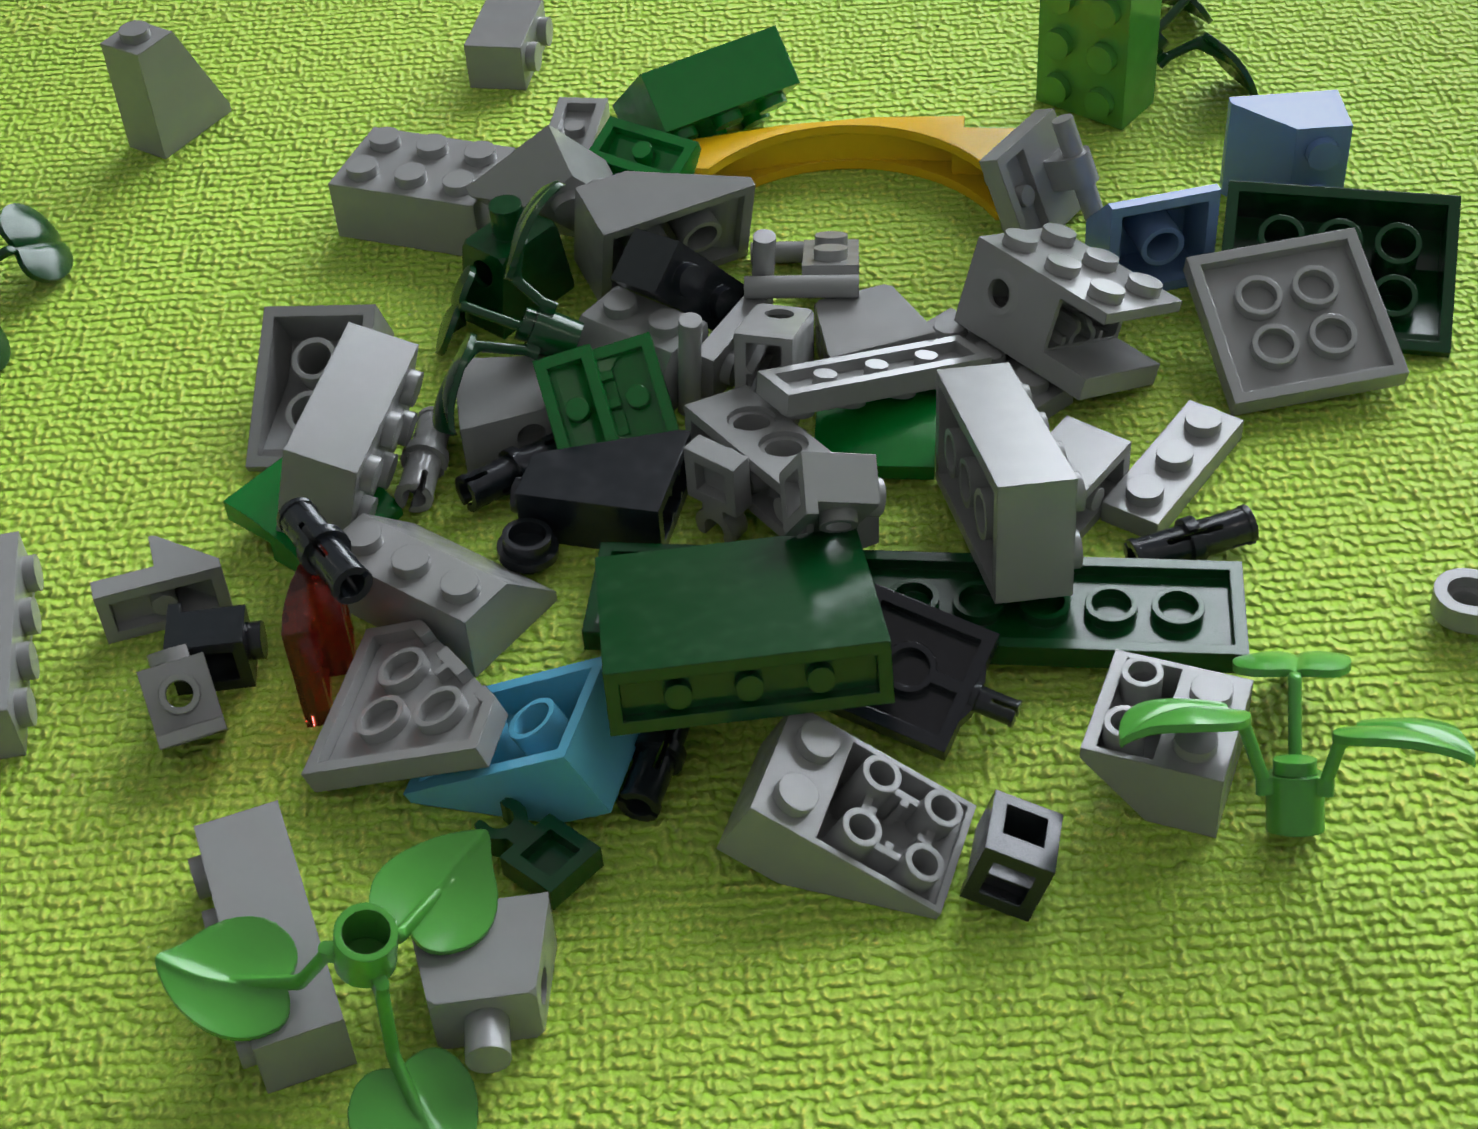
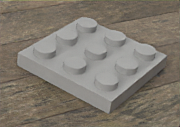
M1355 227L1186 257L1183 272L1232 416L1405 384L1409 370Z

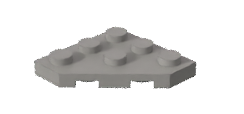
M421 619L369 628L364 633L301 775L314 792H322L486 768L490 766L508 714L496 696L485 685L482 686L468 667L435 637L431 629Z

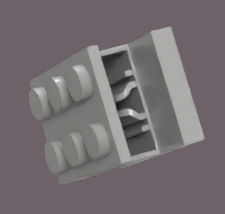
M1046 223L1043 225V228L1030 230L1008 228L1005 230V233L979 236L955 314V322L1077 400L1153 385L1160 363L1120 340L1118 335L1123 321L1179 312L1182 300L1163 290V283L1159 279L1148 274L1132 272L1119 264V257L1116 254L1102 248L1090 247L1076 239L1077 233L1073 229L1057 223Z

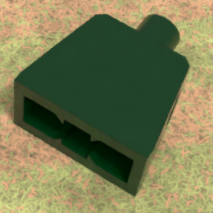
M500 195L488 203L490 222L469 236L462 246L463 271L467 265L476 267V275L465 301L521 320L526 307L537 310L539 306L511 282L504 279L514 231L524 208L519 197ZM538 215L525 241L522 276L525 281L545 298L557 301L575 287L557 226L552 220ZM465 313L466 321L500 338L506 339L516 331Z

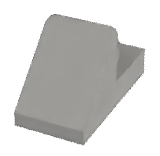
M148 536L153 567L90 582L92 598L108 643L111 644L165 630L168 604L181 603L184 612L233 606L219 558L158 536Z

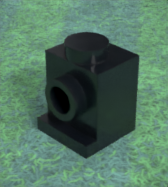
M181 603L168 604L163 650L186 644L190 655L203 652L215 691L256 687L258 660L267 659L268 656L267 634L262 620L250 621L245 605L184 612ZM183 681L174 682L178 696L193 694V689L188 683Z
M995 789L975 828L967 877L961 886L960 897L1029 922L1056 872L1063 814Z

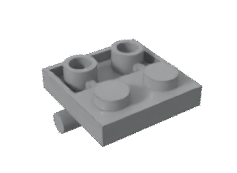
M1054 108L1035 110L979 161L985 183L989 188L1004 233L1008 228L1023 230L1043 228V225L1046 223L1065 225L1080 210L1086 221L1087 218L1103 208L1096 186L1099 174L1090 148L1082 144L1074 117L1070 113L1057 117Z

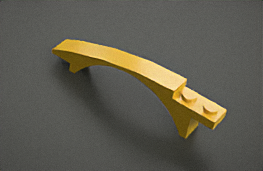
M965 116L868 117L779 125L692 139L699 142L701 147L694 174L751 177L756 188L778 179L824 170L871 169L898 172L931 180L954 189L983 207L995 220H1000L989 188L985 183L979 161L1015 128L965 127Z

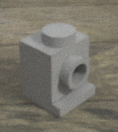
M801 450L779 473L784 536H797L809 524L819 525V530L826 533L848 532L856 529L859 523L866 517H880L884 512L886 486L884 480L878 477L876 454Z
M182 644L147 655L150 668L136 673L160 750L163 751L228 730L203 652L190 655L187 645ZM183 681L191 685L193 698L188 705L174 707L168 702L166 697L167 689L174 682Z

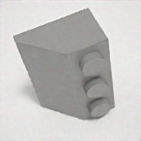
M365 513L358 516L343 531L351 541V552L373 576L371 590L363 599L353 604H341L331 595L333 605L376 627L421 619L431 629L435 637L468 667L475 678L557 601L556 591L517 572L511 571L415 523ZM322 547L321 549L328 555V552Z

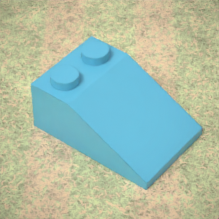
M601 656L486 686L496 696L508 714L490 766L412 778L403 793L414 804L502 816L500 802L505 797L512 798L523 804L527 811L528 820L540 822L549 813L564 823L611 813L635 752V743L640 733L610 736L602 674Z

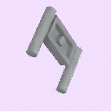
M761 229L753 234L752 276L774 275L776 234L771 230ZM743 296L703 343L702 317L693 312L680 315L678 318V412L681 415L685 416V404L723 393L728 386H735L734 332L756 304H773V298L744 299Z
M824 231L816 233L815 240L777 241L775 263H802V275L744 276V299L859 297V239H848V234L845 232ZM751 242V245H750L751 264H752L753 242Z

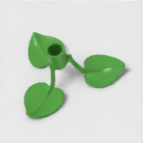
M1265 651L1241 655L1232 660L1233 672L1239 675L1250 677H1288V754L1273 757V769L1267 770L1251 725V713L1241 709L1228 708L1224 702L1190 698L1146 700L1131 707L1123 715L1119 726V744L1121 748L1137 739L1157 734L1239 731L1256 779V795L1265 796L1266 831L1287 837H1309L1325 832V797L1335 796V777L1345 749L1348 746L1390 747L1424 751L1464 761L1474 768L1476 766V753L1464 734L1456 726L1434 719L1401 717L1364 719L1358 721L1356 726L1341 727L1333 730V742L1323 771L1318 770L1317 758L1302 755V677L1336 678L1342 677L1351 671V658L1349 656L1328 651L1301 652L1298 655L1284 651Z
M486 829L466 830L441 835L406 849L389 860L379 870L372 882L369 902L352 905L339 915L333 929V941L320 942L318 953L298 974L293 975L298 963V951L295 942L276 922L262 917L244 916L220 921L208 926L182 944L156 955L155 965L159 979L174 1006L189 1021L203 1031L230 1041L261 1039L279 1031L286 1024L290 1014L288 990L304 989L328 963H334L338 976L344 982L353 987L372 989L375 996L386 1058L390 1065V1068L378 1069L366 1074L355 1086L348 1106L349 1129H477L478 1099L474 1081L467 1068L457 1057L445 1049L432 1047L417 1052L404 1062L397 1037L388 979L393 974L397 965L398 944L406 941L409 936H411L420 949L427 953L451 955L475 946L490 931L497 913L498 889L492 863L491 840Z

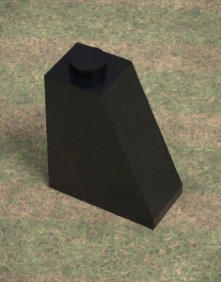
M674 430L533 453L523 476L516 477L512 484L510 493L511 511L518 513V519L529 517L546 522L551 527L552 533L557 537L559 544L600 549L601 542L669 544L688 495L683 448L691 442V431Z

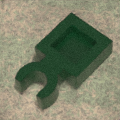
M505 797L500 802L503 820L508 824L507 827L500 829L492 828L482 820H478L474 824L475 829H486L489 832L491 854L494 857H500L503 875L530 894L548 892L551 909L553 910L604 866L601 847L550 813L538 824H532L528 821L527 811L523 804L512 798Z

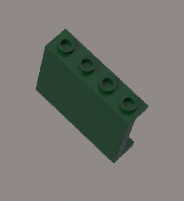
M857 528L840 533L819 531L802 533L797 536H776L595 557L602 674L611 737L895 703L891 639Z

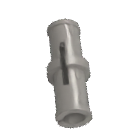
M434 406L425 407L419 412L413 439H410L407 446L403 448L400 458L404 469L394 497L397 504L404 508L409 493H413V499L409 508V512L412 513L425 512L432 507L438 478L444 475L450 460L449 452L446 449L450 435L441 433L434 428L432 423Z

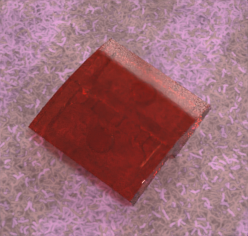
M320 545V548L328 555V552ZM299 564L285 598L281 636L307 728L324 725L333 705L331 677L347 674L356 654L355 632L349 605L341 604L336 598L334 599L330 589L321 578L306 572L303 566Z

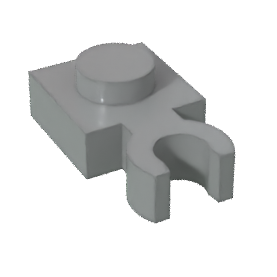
M699 434L683 448L688 495L702 501V508L696 514V523L698 529L703 533H707L718 523L724 533V542H733L740 538L748 528L744 511L752 505L749 457Z

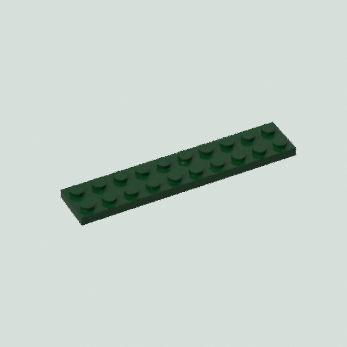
M601 542L598 557L698 545ZM863 550L874 586L875 583L999 633V645L990 664L1109 669L1117 649L1215 672L1235 673L1232 669V660L1235 657L1250 654L1242 561L1083 557L1082 567L1074 569L1073 595L995 604L971 553ZM596 571L594 572L582 627L584 650H601Z

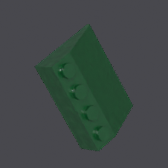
M1229 180L1221 251L1355 227L1402 354L1447 358L1450 356L1461 196Z

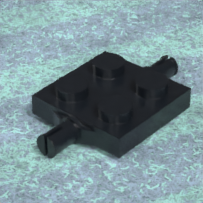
M875 583L874 587L891 639L895 703L831 710L828 712L944 761L960 727L972 717L974 712L1012 728L1016 717L1019 715L1023 701L985 687L986 671L998 648L1000 634Z

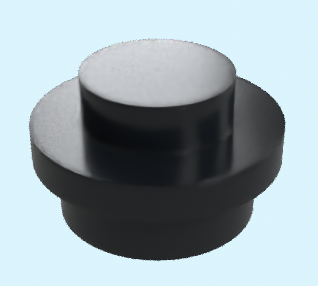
M519 518L508 523L497 541V557L499 562L505 568L522 574H534L552 566L559 556L557 537L552 533L551 527L546 522L537 518Z

